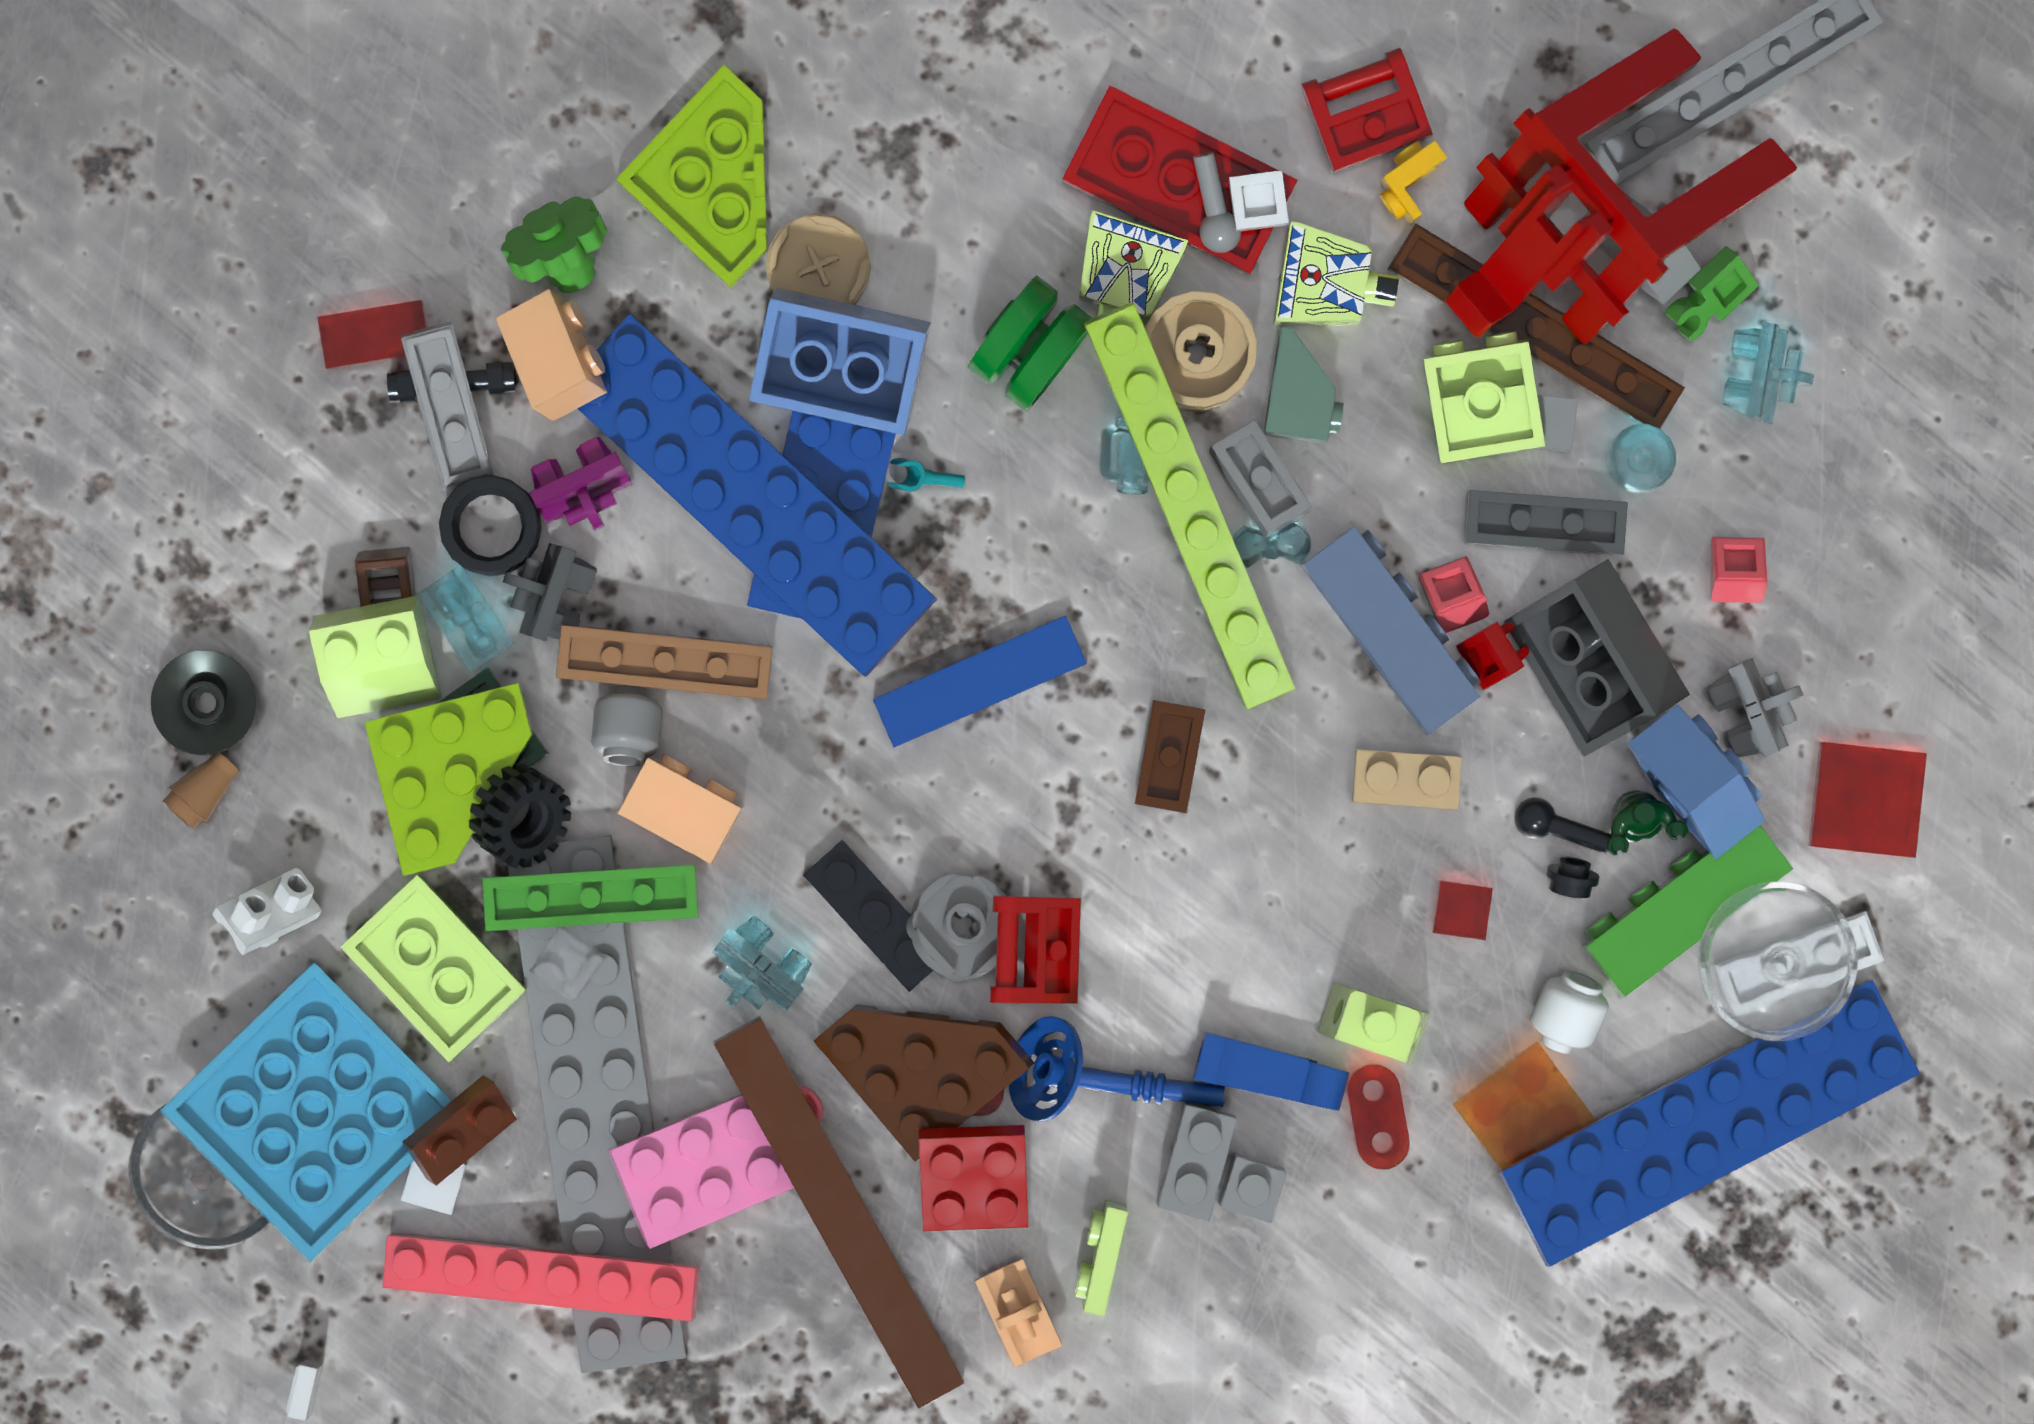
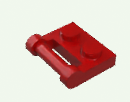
M1400 48L1386 52L1385 59L1318 83L1315 78L1301 84L1306 104L1313 117L1333 173L1433 136L1409 67ZM1389 79H1393L1397 92L1332 116L1330 115L1326 102Z
M993 896L992 912H998L996 986H990L991 1003L1078 1004L1081 898ZM1019 913H1026L1024 987H1017Z

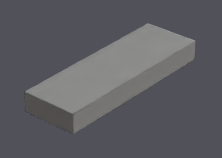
M452 322L400 335L442 488L462 484L473 477L494 475Z

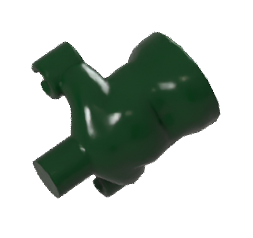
M1639 790L1629 791L1618 797L1612 808L1611 837L1607 840L1606 849L1613 856L1618 855L1617 851L1620 850L1622 853H1626L1629 849L1628 842L1637 843L1643 839H1651L1658 835L1662 826L1670 840H1677L1676 836L1678 835L1681 838L1687 836L1688 827L1683 821L1677 820L1669 805L1657 800L1652 794Z

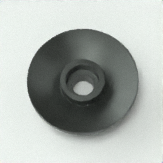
M212 650L190 651L170 661L159 673L151 693L152 717L161 735L177 749L194 755L218 754L238 744L250 730L257 710L256 690L248 672L232 657ZM204 693L212 694L216 700V706L210 713H203L198 708V699Z

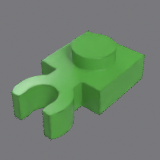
M1725 246L1688 281L1694 291L1688 297H1682L1674 301L1665 313L1679 325L1676 328L1678 332L1689 341H1693L1705 331L1709 318L1712 315L1718 320L1723 321L1759 284L1740 256Z

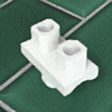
M294 868L216 906L212 915L218 923L224 925L230 932L241 955H244L259 947H269L275 944L279 937L317 919L322 910L312 897L314 887L300 869Z

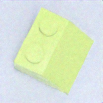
M419 596L315 615L309 628L310 640L320 682L337 718L441 698Z

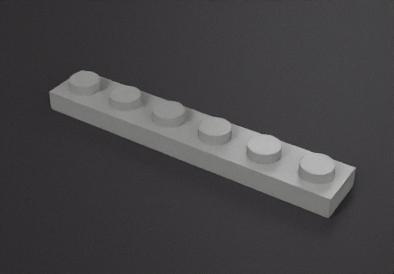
M1818 0L1591 138L1585 143V146L1610 178L1619 185L1871 32L1884 22L1870 0Z

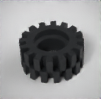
M516 764V769L510 766L501 769L503 778L492 774L487 779L491 784L488 790L482 787L479 788L476 795L482 798L480 804H471L470 812L477 816V818L469 820V828L475 832L471 835L474 841L488 853L510 867L517 868L520 865L523 868L532 867V857L538 863L546 860L545 849L553 853L559 847L554 842L557 835L565 838L568 829L561 824L564 821H571V812L565 808L571 805L569 797L563 794L565 790L559 784L531 766L528 768L524 764ZM530 802L528 812L523 821L511 830V824L517 812Z

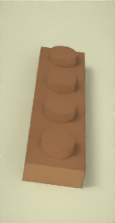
M561 624L556 678L767 699L772 646Z

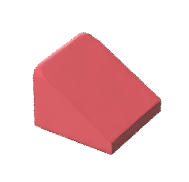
M1712 537L1711 600L1713 602L1729 603L1762 602L1768 582L1765 538Z
M1467 556L1418 575L1433 616L1445 633L1489 616L1486 596Z

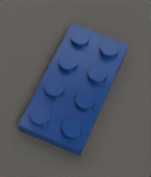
M792 411L783 455L872 537L896 434ZM754 574L747 603L748 607L802 619Z

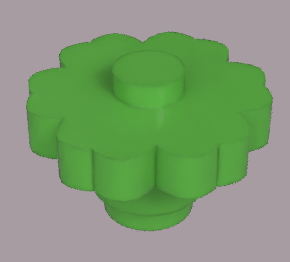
M578 196L572 197L561 205L558 202H549L539 209L528 213L523 218V225L510 230L506 234L501 251L516 279L526 280L531 283L545 277L547 282L557 287L561 293H573L584 288L594 279L596 271L593 267L595 258L592 251L601 247L603 237L608 229L591 199H582Z

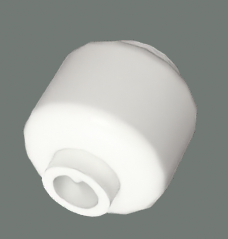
M1565 971L1561 977L1549 978L1542 988L1531 1015L1534 1028L1543 1035L1541 1043L1554 1051L1569 1054L1572 1048L1590 1047L1598 1035L1609 1008L1606 998L1601 994L1602 986L1595 980L1572 971Z

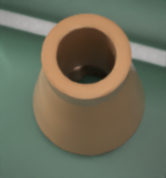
M221 753L213 754L208 760L167 787L170 793L162 802L193 830L201 821L207 823L232 780L240 771Z

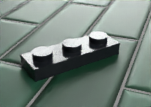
M843 839L803 874L908 992L933 971L919 957L913 946L912 939L907 934L906 924L911 914Z

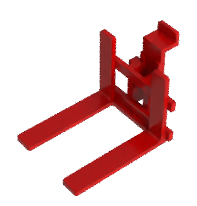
M1670 30L1539 112L1534 113L1531 108L1523 111L1513 123L1522 134L1500 160L1492 152L1476 167L1484 179L1465 200L1464 205L1484 229H1489L1495 225L1509 207L1512 209V212L1498 227L1506 237L1503 243L1478 271L1459 282L1445 299L1446 304L1475 337L1483 336L1492 325L1514 312L1542 281L1553 292L1571 278L1583 294L1562 318L1583 344H1587L1598 335L1608 322L1614 327L1630 312L1624 306L1647 279L1651 284H1654L1669 269L1664 264L1666 258L1789 178L1797 170L1795 163L1773 139L1769 138L1646 217L1642 215L1579 142L1578 139L1696 66L1701 60V56L1679 30ZM1548 163L1551 169L1546 171L1527 193L1525 191L1527 186ZM1573 192L1590 214L1576 222L1563 235L1549 218L1570 193ZM1610 235L1622 250L1602 273L1598 275L1586 260L1603 240Z

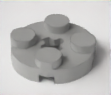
M956 873L938 878L920 893L913 904L906 929L907 934L912 939L916 952L928 967L944 975L950 981L962 982L966 979L984 976L996 968L998 912H992L993 896L1006 895L987 878L977 875L973 877L965 875L956 876L958 874ZM953 914L958 919L968 916L972 920L973 924L969 928L973 936L972 938L967 939L963 935L957 936L952 929L954 924L951 921Z

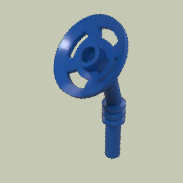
M1053 1016L1035 1021L1026 1029L1018 1041V1044L1030 1058L1033 1054L1037 1056L1033 1065L1035 1084L1027 1087V1070L1009 1085L1012 1103L1019 1114L1026 1119L1037 1122L1048 1121L1059 1115L1070 1103L1077 1087L1131 1095L1132 1101H1138L1142 1097L1145 1103H1150L1151 1099L1154 1098L1155 1104H1162L1163 1100L1219 1107L1224 1105L1226 1086L1166 1079L1165 1073H1159L1156 1078L1154 1073L1147 1071L1146 1075L1143 1076L1141 1070H1135L1132 1075L1082 1067V1044L1076 1029L1068 1021ZM1055 1032H1062L1066 1035L1065 1041L1058 1039L1047 1041L1045 1037ZM1062 1049V1056L1053 1055V1051ZM1051 1087L1057 1088V1092L1053 1094L1047 1093ZM1040 1100L1048 1103L1057 1102L1054 1106L1046 1109L1036 1106Z

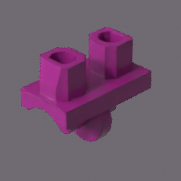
M595 437L579 445L576 453L583 467L572 473L564 475L557 459H548L531 468L535 490L531 491L530 494L535 506L540 510L547 524L564 516L569 526L588 518L593 529L597 531L605 527L599 512L617 504L613 493L633 485L617 453H611L600 437Z

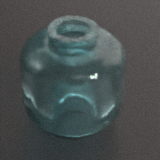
M1123 416L1115 417V423L1108 425L1101 433L1099 472L1104 479L1117 483L1116 491L1119 493L1131 495L1148 493V485H1151Z
M1635 424L1618 432L1609 442L1605 453V468L1610 479L1620 489L1633 494L1648 493L1663 486L1672 476L1676 466V449L1671 438L1660 428L1649 424ZM1641 448H1646L1650 454L1645 455ZM1635 453H1636L1637 456L1639 457V460H1638L1637 463L1635 462V459H1634V454H1635ZM1645 460H1652L1649 467H1642Z

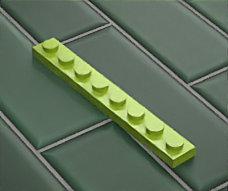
M1130 302L1084 322L1083 324L1244 706L1248 710L1294 690L1293 681L1135 304Z

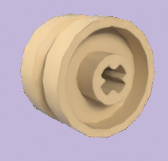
M1191 291L1171 297L1154 311L1145 328L1179 410L1206 412L1226 405L1242 391L1255 367L1257 340L1251 321L1236 303L1217 293ZM1193 344H1201L1207 350V357H1203L1200 363H1194L1189 359L1191 353L1187 352V350Z

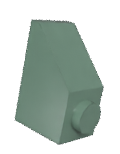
M1281 327L1263 433L1267 436L1325 445L1328 442L1329 433L1339 434L1344 403L1334 402L1335 386L1292 328Z

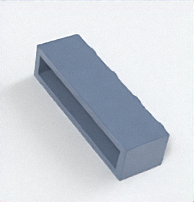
M1354 526L1305 562L1301 567L1424 734L1429 735L1481 697L1474 688L1481 681L1463 657L1456 662L1452 659L1443 644L1449 641V638L1435 618L1429 615L1423 619L1411 603L1418 596L1404 576L1399 572L1392 577L1380 560L1386 556V553L1369 530L1360 534Z

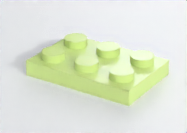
M420 874L416 875L341 946V949L448 1062L457 1057L527 990Z

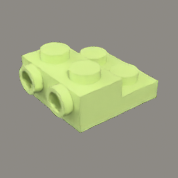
M1516 331L1485 336L1486 346L1465 349L1464 340L1433 345L1434 355L1424 356L1441 463L1545 446L1529 340L1518 341Z

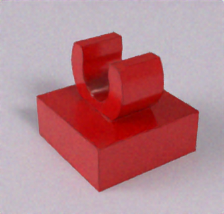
M1495 622L1456 646L1462 657L1481 681L1479 685L1483 691L1525 667L1521 660L1528 656L1529 649L1525 646L1515 651L1506 634L1515 629L1513 623H1505L1500 626L1498 622Z

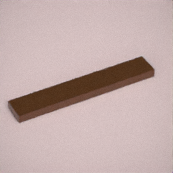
M1415 223L1387 270L1448 306L1445 299L1459 282L1478 271L1484 264ZM1531 293L1514 312L1492 325L1488 330L1492 334L1516 331L1518 341L1529 340L1531 358L1654 433H1658L1685 389L1684 386L1600 335H1597L1587 344H1583L1563 321L1564 313Z

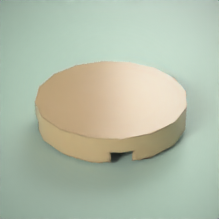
M814 213L797 218L778 231L769 246L765 268L770 288L773 292L776 288L855 305L868 286L871 263L867 246L853 226L837 216Z

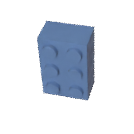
M776 288L768 304L749 401L905 435L910 423L931 322Z

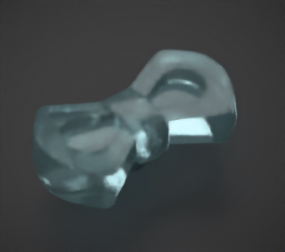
M1297 521L1267 538L1264 537L1261 531L1248 526L1241 527L1233 536V541L1245 568H1249L1264 557L1276 560L1281 556L1295 564H1299L1306 558L1311 549L1310 534Z

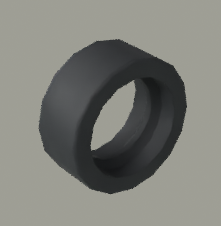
M494 475L473 477L455 487L443 503L439 519L441 542L451 559L470 572L489 577L504 575L506 572L511 573L523 566L526 558H530L537 549L542 531L539 509L535 506L530 494L512 480ZM492 494L504 497L514 504L520 514L522 528L519 539L511 550L500 556L486 557L477 555L466 546L461 538L459 523L462 512L471 501L480 496Z

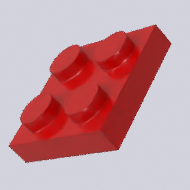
M1025 1125L919 1129L923 1231L1028 1228Z

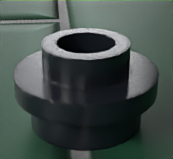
M1561 857L1559 864L1549 865L1546 876L1551 879L1549 889L1556 894L1572 898H1589L1592 887L1598 885L1600 876L1590 870V862L1574 857Z

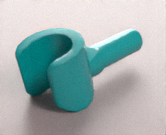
M894 458L890 461V464L905 466L907 470L906 479L902 483L887 482L894 489L913 492L920 489L922 485L963 488L965 484L964 475L933 472L932 470L924 469L919 462L903 458Z

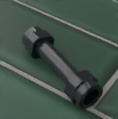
M513 362L486 363V369L465 371L471 392L488 390L490 396L517 393L516 372ZM410 370L387 373V390L390 404L418 403Z

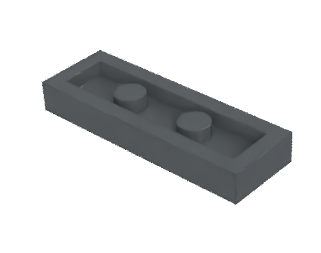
M1469 490L1464 544L1624 555L1628 502Z

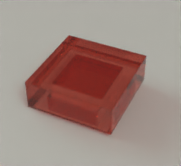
M1439 880L1432 933L1486 940L1493 888Z

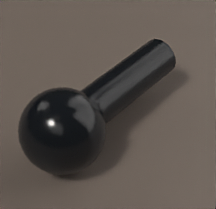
M1538 797L1528 798L1521 802L1515 811L1514 822L1516 828L1527 838L1541 839L1550 834L1604 854L1608 852L1606 843L1611 837L1610 833L1556 815L1553 806L1545 799Z

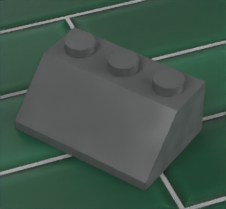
M1609 559L1504 620V623H1513L1515 629L1510 633L1519 648L1527 646L1530 652L1526 660L1584 756L1658 717L1690 695Z

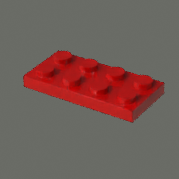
M1109 85L1062 178V182L1163 233L1188 240L1187 245L1250 276L1274 227L1242 231L1237 246L1225 253H1216L1206 248L1201 241L1199 233L1206 213L1193 157L1203 153L1214 152L1226 210L1233 214L1229 177L1279 170ZM1282 172L1287 203L1298 180Z

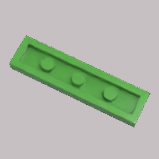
M696 865L482 878L485 931L699 918Z

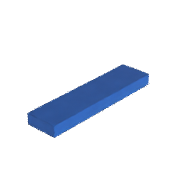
M1063 616L874 698L873 701L893 748L1084 666L1087 662L1067 617Z

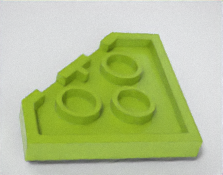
M723 65L621 172L616 181L731 289L767 252L763 101L730 69Z
M520 683L364 722L403 876L458 862L468 845L467 843L471 835L474 833L469 828V820L477 818V816L470 812L472 803L480 804L482 798L477 796L476 793L480 787L485 790L491 787L487 779L492 774L503 778L501 769L507 766L513 768L533 736Z

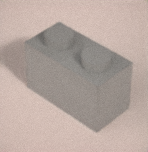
M1184 1102L1156 1202L1159 1208L1210 1221L1237 1122L1235 1115Z

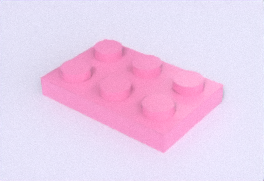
M742 1094L608 1149L645 1246L648 1249L794 1188Z

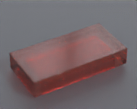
M422 300L317 317L327 370L405 358L406 355L400 335L427 328Z

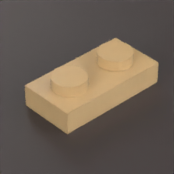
M1356 749L1352 802L1457 810L1459 807L1462 757Z

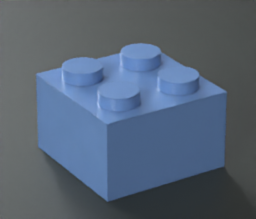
M1677 704L1627 744L1655 793L1665 804L1669 805L1674 814L1687 825L1688 830L1716 860L1766 821L1756 804L1762 796L1747 777L1749 771L1740 758L1730 748L1724 752L1715 742L1718 740V737L1709 724L1699 714L1691 719Z

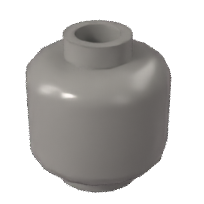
M630 685L616 686L613 694L600 697L595 704L591 736L593 747L603 754V760L609 764L618 766H640L644 764L645 758L654 755L660 745L663 713L661 706L657 701L646 696L644 688Z

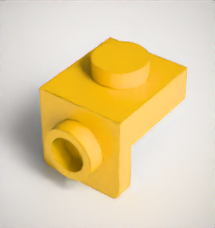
M1419 141L1407 147L1393 158L1398 167L1382 178L1380 184L1385 191L1379 194V197L1396 220L1404 216L1411 225L1421 217L1420 209L1406 190L1441 166L1447 159V156L1436 141H1433L1425 148L1422 147Z

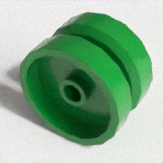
M1037 275L1028 283L1015 300L1012 299L1001 311L983 337L985 340L967 366L973 373L990 384L998 381L1014 362L1019 365L1006 385L1005 397L1026 413L1050 386L1088 333L1083 323L1093 319V317L1073 304L1065 307L1050 326L1047 325L1045 320L1057 304L1058 291Z

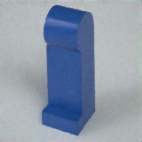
M1204 1031L1192 1078L1201 1082L1218 1084L1340 1111L1350 1072L1319 1064L1316 1060Z

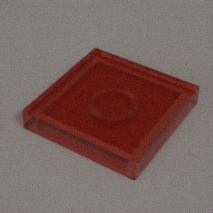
M1820 742L1808 846L1916 858L1927 753Z

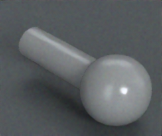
M1214 152L1194 156L1193 160L1206 217L1200 226V238L1204 246L1216 253H1225L1237 246L1242 231H1236L1234 216L1226 210Z

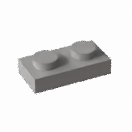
M1256 420L1211 445L1209 453L1265 538L1310 512L1311 504Z

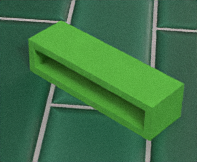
M1761 825L1716 860L1707 850L1702 854H1699L1695 848L1690 850L1670 866L1674 872L1673 876L1660 886H1657L1651 880L1628 898L1633 905L1631 908L1617 918L1609 912L1586 930L1591 938L1581 946L1619 996L1626 997L1794 869Z

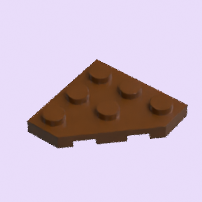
M856 1004L814 1040V1043L915 1162L920 1159L919 1129L959 1127L1034 1064V1061L1001 1022L949 1019L947 1015L907 1011L906 1013L877 1010L875 1006Z

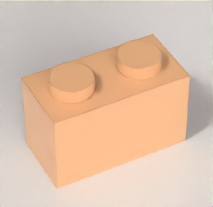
M548 289L495 318L532 409L554 422L607 393L600 375L605 372L604 363L597 350L586 342L582 329L587 326L586 320L574 300L570 299L567 301L551 289Z
M663 754L659 762L652 758H647L617 814L700 859L714 864L743 810L742 807L733 803L738 793L712 779L709 780L706 787L687 778L691 768L666 754Z

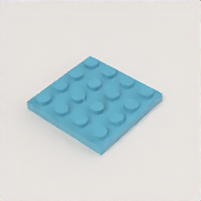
M314 962L160 1110V1113L311 1263L414 1162L402 1141L449 1104L451 1099Z

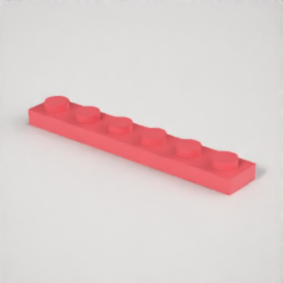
M392 1233L387 1235L382 1288L693 1321L696 1319L700 1266Z

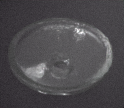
M1782 881L1759 883L1747 887L1727 899L1715 911L1705 927L1698 953V970L1701 985L1708 1001L1718 1015L1732 1027L1747 1035L1771 1041L1801 1038L1829 1023L1847 1002L1855 983L1858 966V954L1854 935L1849 923L1840 910L1829 899L1815 890L1800 884ZM1783 955H1790L1793 959V968L1786 974H1780L1776 968L1777 960Z
M165 1105L156 1110L136 1135L131 1147L128 1163V1175L132 1194L147 1220L170 1239L183 1245L200 1249H223L236 1246L253 1238L262 1231L269 1222L160 1113V1110ZM192 1176L203 1177L207 1182V1189L196 1188L192 1183Z

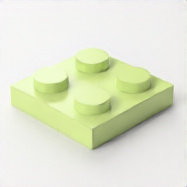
M1105 1200L1103 1212L1093 1210L1086 1241L1087 1245L1095 1246L1091 1263L1081 1261L1075 1286V1297L1083 1298L1084 1312L1105 1317L1128 1215L1126 1204Z

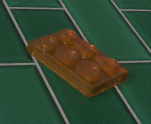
M1537 1041L1452 1104L1500 1170L1596 1121Z

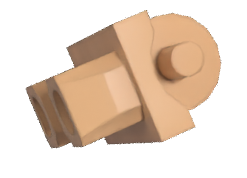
M1023 1258L975 1279L978 1290L1014 1368L1063 1346Z

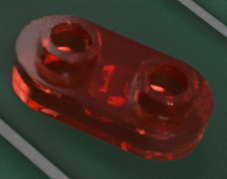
M1379 1064L1363 1065L1351 1074L1346 1087L1356 1149L1361 1159L1369 1166L1381 1170L1391 1169L1405 1159L1410 1146L1400 1084L1395 1074L1385 1066ZM1370 1080H1377L1382 1085V1094L1375 1100H1369L1363 1094V1087ZM1379 1132L1388 1133L1392 1140L1390 1148L1384 1152H1378L1372 1146V1139Z

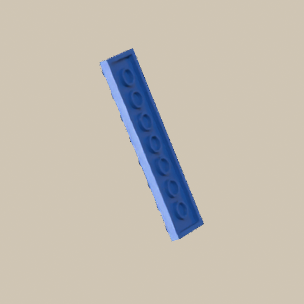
M629 314L597 349L605 366V372L600 375L607 393L579 407L578 410L859 673L867 677L938 599L636 317Z
M1866 980L1498 1171L1545 1266L1551 1267L1916 1077L1920 1072L1874 981Z

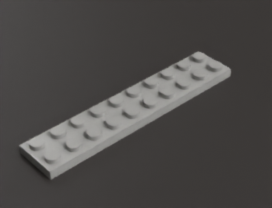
M607 835L557 843L559 847L554 853L548 849L544 850L546 860L541 863L536 862L532 857V867L523 868L518 865L517 868L508 866L509 876L616 870L612 836ZM624 923L517 929L564 1252L674 1263L671 1241L651 1249L646 1248L608 1153L610 1148L654 1131ZM572 1308L581 1373L687 1357L682 1320Z

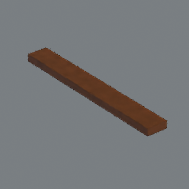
M761 1016L713 1041L714 1046L918 1409L964 1384L963 1377Z

